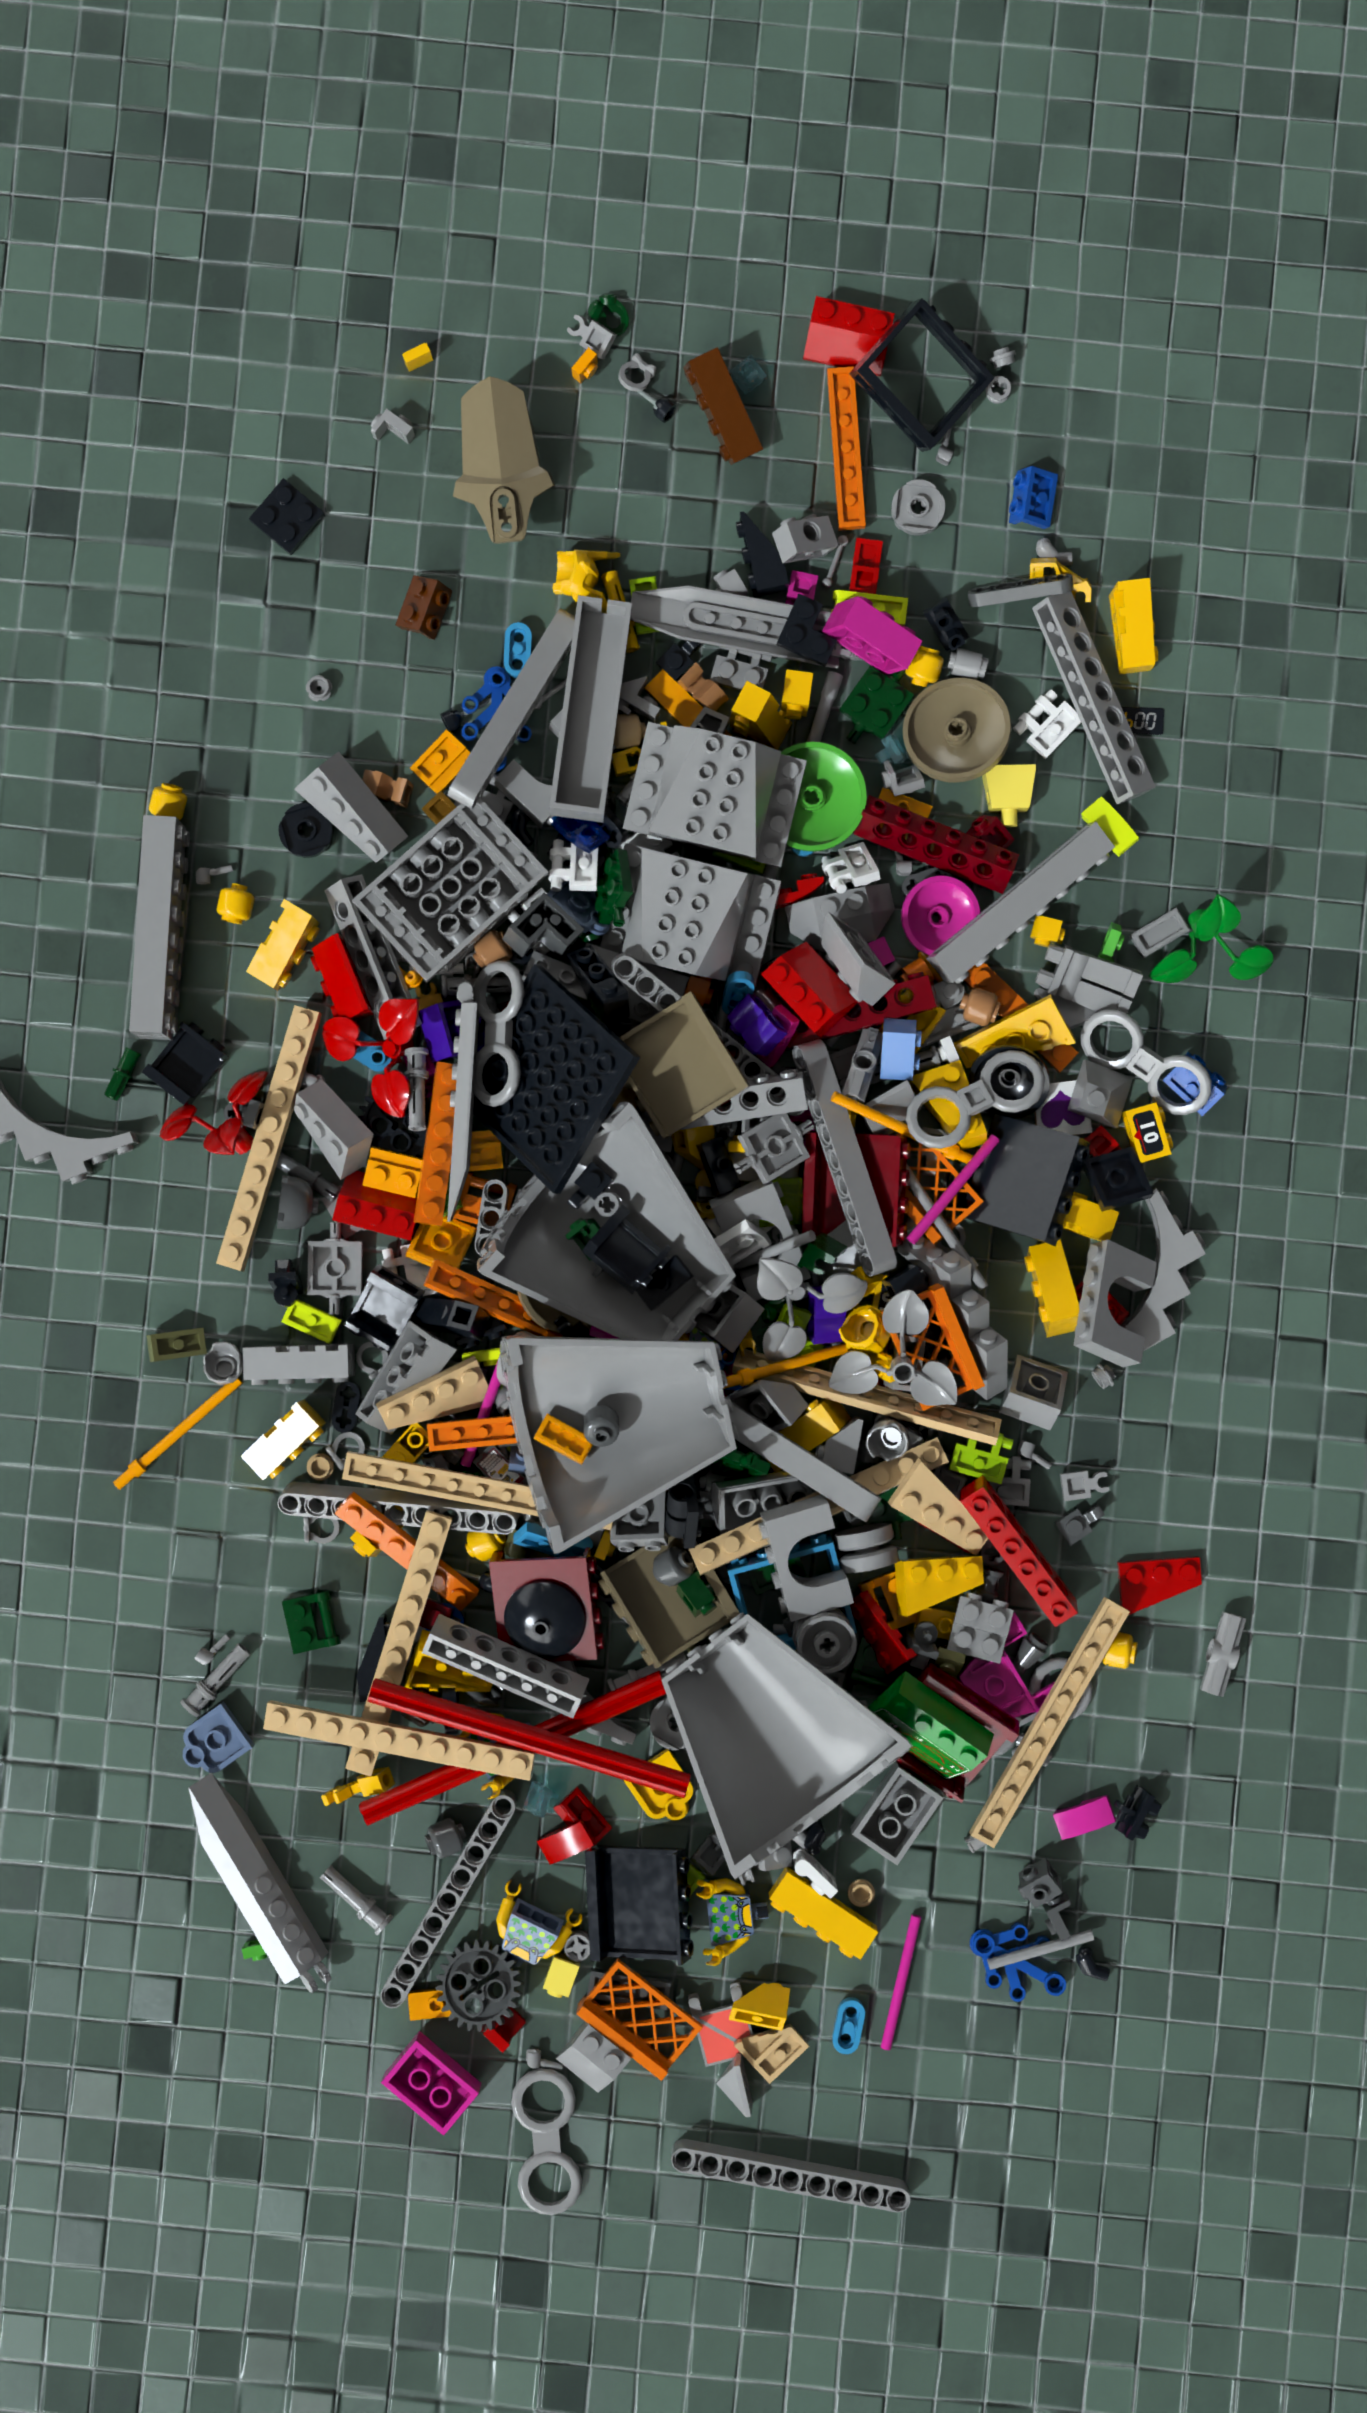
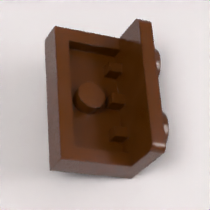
M413 575L395 625L400 629L421 633L427 638L435 640L446 608L450 602L452 590L438 580Z

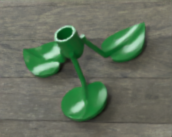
M1217 894L1206 910L1198 909L1188 917V922L1192 928V932L1189 933L1191 939L1190 953L1186 949L1170 953L1154 967L1148 976L1151 980L1164 983H1177L1187 979L1197 967L1196 961L1192 959L1196 956V939L1205 942L1215 937L1231 959L1235 961L1230 966L1229 972L1232 977L1238 980L1253 979L1267 971L1274 962L1273 953L1268 947L1262 945L1247 948L1241 953L1240 957L1232 952L1219 935V932L1228 933L1234 930L1240 923L1241 914L1233 902Z

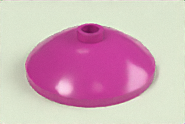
M949 876L930 877L917 883L907 894L901 911L902 927L909 942L920 952L930 955L980 913V907L974 893L962 881ZM933 913L939 915L937 923L932 920Z

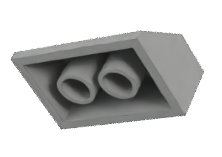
M828 912L824 917L821 941L822 947L827 952L825 958L831 965L838 968L839 972L837 975L845 984L851 987L849 990L850 994L858 1002L863 1000L873 1006L896 983L860 932Z

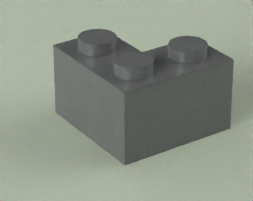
M544 892L509 926L502 940L521 957L540 940L560 959L577 942L584 928Z

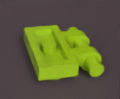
M999 1433L996 1446L991 1445L990 1452L975 1448L977 1440L968 1438L966 1445L955 1443L948 1467L949 1470L977 1478L983 1475L987 1481L1002 1484L1009 1458L999 1455L1001 1447L1011 1450L1013 1439L1006 1438L1004 1434Z

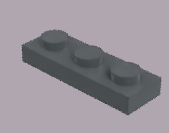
M591 1968L587 1995L608 1970ZM615 1972L612 1976L613 1985L628 1984V1976L625 1973ZM641 1976L669 1998L671 1980ZM644 1988L633 1989L634 2002L650 2000L649 1992ZM629 1990L614 1991L615 2002L629 2003ZM600 1992L594 1999L611 2002L610 1992ZM665 2005L654 2006V2009L667 2010L668 2008Z

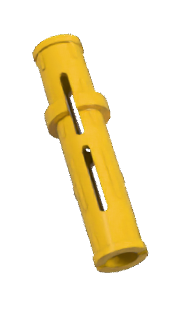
M614 570L602 574L601 579L603 580L608 599L626 602L618 572ZM630 620L626 653L637 651L640 648L633 628L635 622Z

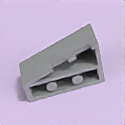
M323 1079L298 1092L294 1104L295 1114L302 1121L340 1180L366 1166L373 1133Z

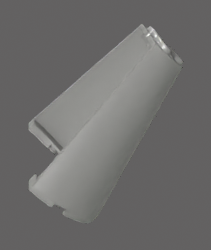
M620 1102L616 1109L613 1106L611 1107L561 1194L552 1193L535 1175L532 1176L517 1194L519 1198L517 1203H514L509 1211L506 1209L493 1227L480 1251L483 1257L481 1256L477 1260V1270L482 1275L620 1339L679 1340L684 1333L688 1334L694 1329L697 1324L694 1320L701 1311L704 1314L709 1312L715 1304V1298L721 1292L725 1293L730 1289L734 1282L733 1278L736 1276L638 1112L629 1102ZM591 1162H594L614 1179L603 1193L612 1192L618 1195L621 1205L630 1211L626 1219L662 1250L667 1245L670 1246L672 1249L667 1254V1257L670 1259L674 1255H678L694 1275L654 1311L648 1308L636 1291L631 1294L606 1271H603L595 1278L592 1275L597 1268L594 1264L595 1262L589 1261L576 1242L568 1240L565 1236L571 1231L570 1225L579 1218H594L599 1226L602 1227L611 1217L600 1215L595 1209V1200L590 1196L578 1210L567 1203L571 1196L580 1188L574 1182ZM607 1196L605 1197L606 1201H602L601 1205L606 1207L607 1212H611L610 1208L615 1207V1203L611 1202Z
M510 1335L502 1337L500 1341L502 1374L506 1379V1396L519 1453L523 1455L526 1468L524 1471L541 1525L543 1528H546L547 1540L554 1554L573 1546L737 1449L735 1439H738V1431L735 1423H731L729 1413L733 1412L729 1396L725 1397L723 1393V1388L727 1386V1378L724 1370H720L718 1360H722V1354L718 1343L715 1344L713 1341ZM593 1407H611L619 1416V1435L617 1440L606 1447L593 1445L582 1465L533 1439L547 1413L583 1433L585 1415Z
M743 1612L730 1621L732 1624L730 1628L720 1629L708 1638L711 1642L709 1645L697 1646L687 1654L689 1657L687 1661L683 1664L677 1662L666 1670L668 1675L661 1680L729 1871L734 1879H737L753 1866L762 1862L814 1822L824 1817L913 1747L912 1743L905 1736L749 1614L745 1615Z

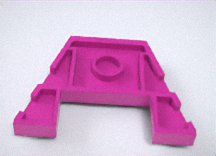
M1013 1612L1004 1648L1027 1634L1015 1612ZM1003 1650L1000 1664L972 1657L958 1675L962 1684L1014 1718L1033 1712L1037 1713L1055 1683L1052 1682L1031 1695L1005 1650Z

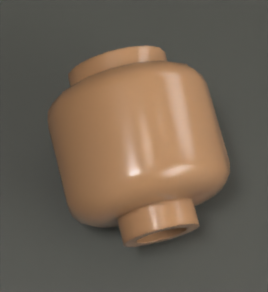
M490 930L474 944L476 953L473 954V957L481 968L498 960L507 962L512 958V948L502 940L505 935L503 931Z
M973 988L970 994L964 993L959 1008L964 1010L963 1018L966 1021L987 1026L990 1022H995L1001 1003L998 1002V996L995 993L980 988Z

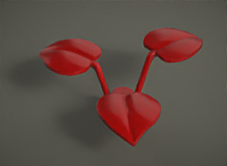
M395 998L383 1003L379 1011V1024L383 1030L387 1031V1039L383 1041L357 1040L360 1035V1028L351 1018L339 1016L327 1020L323 1025V1039L328 1052L336 1060L348 1061L356 1055L357 1046H382L384 1054L393 1059L384 1068V1074H377L373 1077L371 1092L376 1104L383 1111L395 1117H405L406 1107L410 1099V1083L401 1071L390 1070L395 1064L401 1062V1057L405 1056V1049L414 1047L411 1038L414 1035L418 1021L419 999Z
M259 1071L248 1074L232 1086L227 1099L230 1103H233L232 1107L236 1117L226 1120L218 1128L194 1116L197 1108L194 1105H188L176 1109L169 1115L161 1128L159 1136L165 1141L175 1140L189 1129L191 1122H197L211 1131L203 1143V1147L207 1151L223 1155H234L235 1151L240 1155L248 1152L252 1147L254 1139L245 1130L247 1126L243 1125L239 1105L247 1104L257 1094L268 1072Z

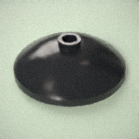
M1005 1044L992 1047L980 1054L972 1064L968 1077L969 1085L980 1080L981 1071L989 1059L997 1053L1014 1050L1023 1051L1036 1059L1042 1066L1045 1086L1039 1100L1026 1110L1015 1113L1004 1112L992 1106L984 1110V1112L991 1116L998 1114L1013 1119L1023 1118L1032 1114L1041 1107L1048 1096L1050 1076L1045 1063L1036 1053L1022 1046ZM1009 1062L1002 1064L991 1076L993 1091L1005 1100L1014 1101L1022 1099L1030 1093L1034 1085L1031 1071L1020 1063ZM1011 1071L1014 1075L1008 1076L1006 1072Z
M537 1580L522 1585L511 1595L504 1611V1624L508 1636L518 1648L540 1658H556L567 1654L580 1642L585 1630L586 1616L582 1603L570 1589L557 1582ZM537 1625H544L546 1629L540 1630Z

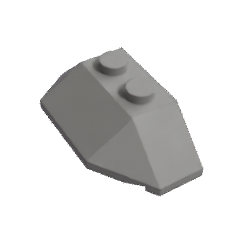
M889 883L846 890L842 894L836 892L814 897L784 907L790 933L821 952H826L821 945L824 917L828 912L859 931L868 943L877 939L895 910Z

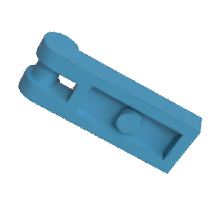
M526 1522L513 1536V1544L555 1557L582 1556L586 1547H590V1549L593 1547L592 1540L586 1537L566 1550L554 1554L547 1540L546 1528L537 1523Z

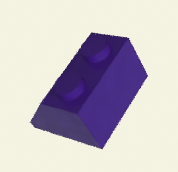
M459 1000L437 1003L419 1011L432 1063L458 1058V1053H454V1037H459L460 1026L455 1025L456 1009H461L462 1004ZM481 1017L479 1018L477 1052L485 1045V1034L481 1032Z

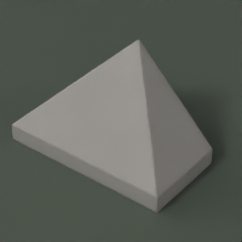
M738 2053L716 2084L745 2117H751L753 2108L752 2096L743 2056L741 2053Z

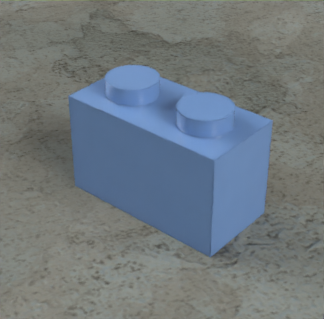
M884 1018L880 1079L913 1081V1070L919 1071L920 1054H915V1047H921L922 1031L916 1030L917 1020Z

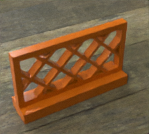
M897 1133L895 1136H905V1135H903V1134H901V1133ZM919 1143V1148H911V1151H918L917 1167H910V1169L917 1170L919 1182L921 1171H936L935 1187H923L924 1190L935 1191V1204L938 1200V1191H945L947 1189L939 1188L940 1172H951L955 1178L959 1172L942 1156L941 1152L933 1148H922L923 1144ZM922 1152H933L937 1156L936 1168L921 1167ZM940 1162H942L947 1167V1169H941ZM967 1182L963 1185L965 1189H960L959 1192L969 1193L975 1199V1202L967 1209L957 1208V1194L954 1196L953 1208L945 1207L944 1209L953 1211L952 1222L949 1224L951 1230L984 1203ZM905 1186V1197H908L909 1200L907 1214L917 1225L927 1212L917 1197L910 1192L909 1189L911 1188ZM956 1211H963V1213L956 1218ZM934 1222L924 1233L935 1245L944 1238Z
M936 1283L928 1287V1290L917 1294L921 1300L928 1298L931 1308L927 1327L920 1335H913V1337L918 1338L913 1353L906 1351V1355L911 1356L912 1364H914L916 1358L924 1362L935 1361L942 1347L950 1350L952 1355L947 1367L951 1372L959 1374L964 1385L957 1388V1396L971 1389L977 1390L984 1387L985 1384L945 1288ZM933 1314H935L937 1321L932 1319ZM930 1322L939 1325L942 1332L937 1342L925 1337ZM889 1333L900 1356V1335L898 1337L897 1333ZM944 1338L946 1340L947 1345L942 1344ZM923 1340L936 1345L930 1360L917 1355ZM954 1363L958 1370L953 1369ZM919 1403L923 1411L934 1407Z
M619 1958L587 1996L584 1995L577 2006L576 2014L661 2081L668 2074V2069L703 2028L699 2021ZM618 1968L628 1976V1984L613 1985L612 1976ZM644 1988L649 1992L650 2000L634 2002L633 1989ZM629 1990L630 2002L615 2004L614 1991ZM600 1992H610L611 2004L600 2005L593 1999ZM650 2006L652 2019L636 2021L635 2008ZM654 2006H667L670 2009L671 2017L655 2019ZM631 2008L633 2021L621 2022L617 2019L616 2010ZM687 2022L693 2028L688 2034L676 2035L675 2023ZM672 2023L673 2036L657 2037V2024ZM652 2025L654 2038H641L637 2033V2026ZM674 2042L675 2050L667 2058L659 2052L658 2043Z

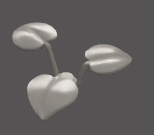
M760 1258L757 1277L758 1292L767 1300H780L785 1297L789 1315L788 1324L777 1321L766 1330L763 1337V1352L769 1361H778L793 1357L806 1344L807 1337L804 1329L800 1326H793V1300H800L808 1290L818 1299H824L823 1307L827 1312L844 1313L854 1308L862 1300L867 1290V1281L849 1273H837L825 1280L822 1285L823 1293H819L810 1286L809 1282H803L801 1270L794 1264L779 1259Z
M910 1289L901 1291L893 1296L883 1310L882 1321L885 1330L889 1333H900V1356L892 1360L890 1369L878 1364L871 1365L870 1357L864 1352L849 1351L838 1359L829 1380V1387L836 1391L848 1394L866 1393L872 1390L878 1383V1375L875 1372V1369L886 1373L887 1376H893L894 1380L898 1383L905 1384L910 1382L911 1394L921 1404L936 1406L955 1405L957 1403L956 1382L952 1372L945 1364L939 1361H927L922 1366L921 1371L917 1369L914 1370L912 1361L906 1357L905 1333L912 1336L918 1335L927 1327L929 1322V1313L925 1303Z

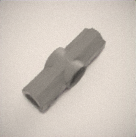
M869 1027L862 1030L842 1093L862 1104L865 1103L882 1049L883 1034L879 1029Z
M1222 1611L1215 1638L1211 1639L1207 1648V1665L1200 1690L1224 1697L1231 1670L1236 1667L1239 1660V1643L1246 1618Z

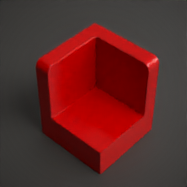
M510 2007V2010L513 2013V2017L508 2018L503 2015L505 2019L504 2025H499L495 2021V2029L489 2030L486 2025L483 2031V2035L502 2053L510 2046L512 2037L526 2022L512 2007Z

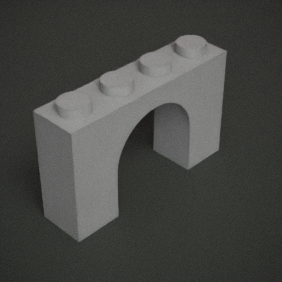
M562 710L550 721L548 728L558 738ZM514 759L495 778L494 786L522 810L540 829L546 823L551 826L559 818V816L549 815L552 785H546L537 781Z
M758 1179L708 1200L722 1232L731 1229L746 1219L748 1221L766 1220L774 1224L779 1229L778 1243L799 1235L798 1230H792L789 1224L793 1217L788 1206L782 1207L779 1198L784 1195L778 1182L773 1183L770 1181L763 1184ZM797 1247L771 1258L787 1261L797 1266L803 1254L800 1248ZM759 1263L738 1271L747 1294L755 1301L763 1298L757 1289ZM798 1267L803 1275V1281L811 1278L807 1268Z
M1110 1240L1090 1244L1073 1346L1121 1367L1140 1364L1145 1337L1121 1327L1114 1320L1108 1306V1292L1113 1282L1134 1292L1152 1288L1157 1262Z
M821 1494L760 1513L762 1522L758 1523L762 1539L767 1538L769 1545L768 1548H765V1554L768 1563L773 1564L775 1572L771 1573L775 1589L780 1588L782 1597L778 1598V1603L782 1614L787 1613L790 1621L793 1622L854 1603L848 1578L842 1569L805 1578L795 1575L788 1568L789 1554L798 1541L807 1536L835 1528L830 1506L825 1496Z

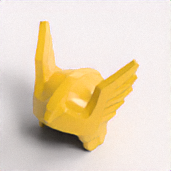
M578 549L566 552L557 551L556 582L552 585L553 593L572 596L575 602L578 600V595L602 598L601 613L607 614V601L603 592L593 589L599 580V572L594 561L621 557L620 553Z
M871 1305L856 1307L847 1316L843 1325L839 1328L841 1339L846 1343L848 1352L861 1351L866 1354H875L884 1350L890 1334L884 1328L880 1309Z

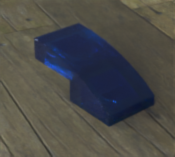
M559 816L552 817L553 822L551 825L568 841L589 854L610 838L595 821Z

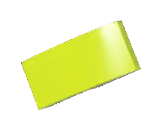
M1102 796L1081 813L1082 819L1086 823H1098L1115 846L1112 851L1118 857L1139 840V837L1128 823Z

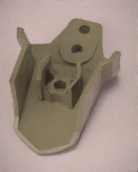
M489 376L474 385L461 398L463 474L455 482L453 497L475 505L493 543L518 542L526 537L529 514L534 498L556 485L551 473L541 466L534 428L524 392L507 381ZM501 497L509 498L505 508L499 503ZM510 524L512 529L509 532H504L502 526Z

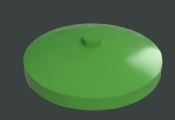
M804 742L781 752L783 755L807 760L786 845L797 850L809 852L823 851L839 845L856 830L863 817L861 813L866 807V785L859 767L848 754L827 743Z

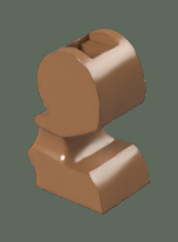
M695 662L677 683L690 693L703 708L707 707L716 711L729 698L714 681L702 677L704 671Z
M364 770L362 780L377 799L385 802L392 801L397 806L407 808L414 787L408 779L398 777L397 781H395L392 777L382 772Z

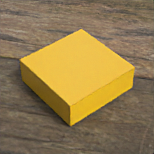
M423 343L402 354L409 372L433 361L427 343Z

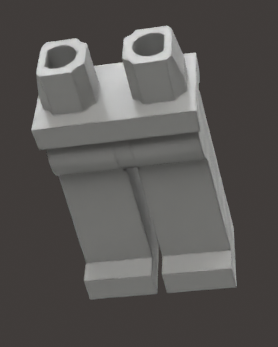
M1066 944L1064 947L1049 945L1044 958L1056 963L1054 972L1040 968L1035 978V983L1046 988L1048 994L1058 995L1096 1012L1112 1009L1128 1013L1132 1004L1131 997L1134 998L1143 977L1141 971L1072 949L1073 947Z

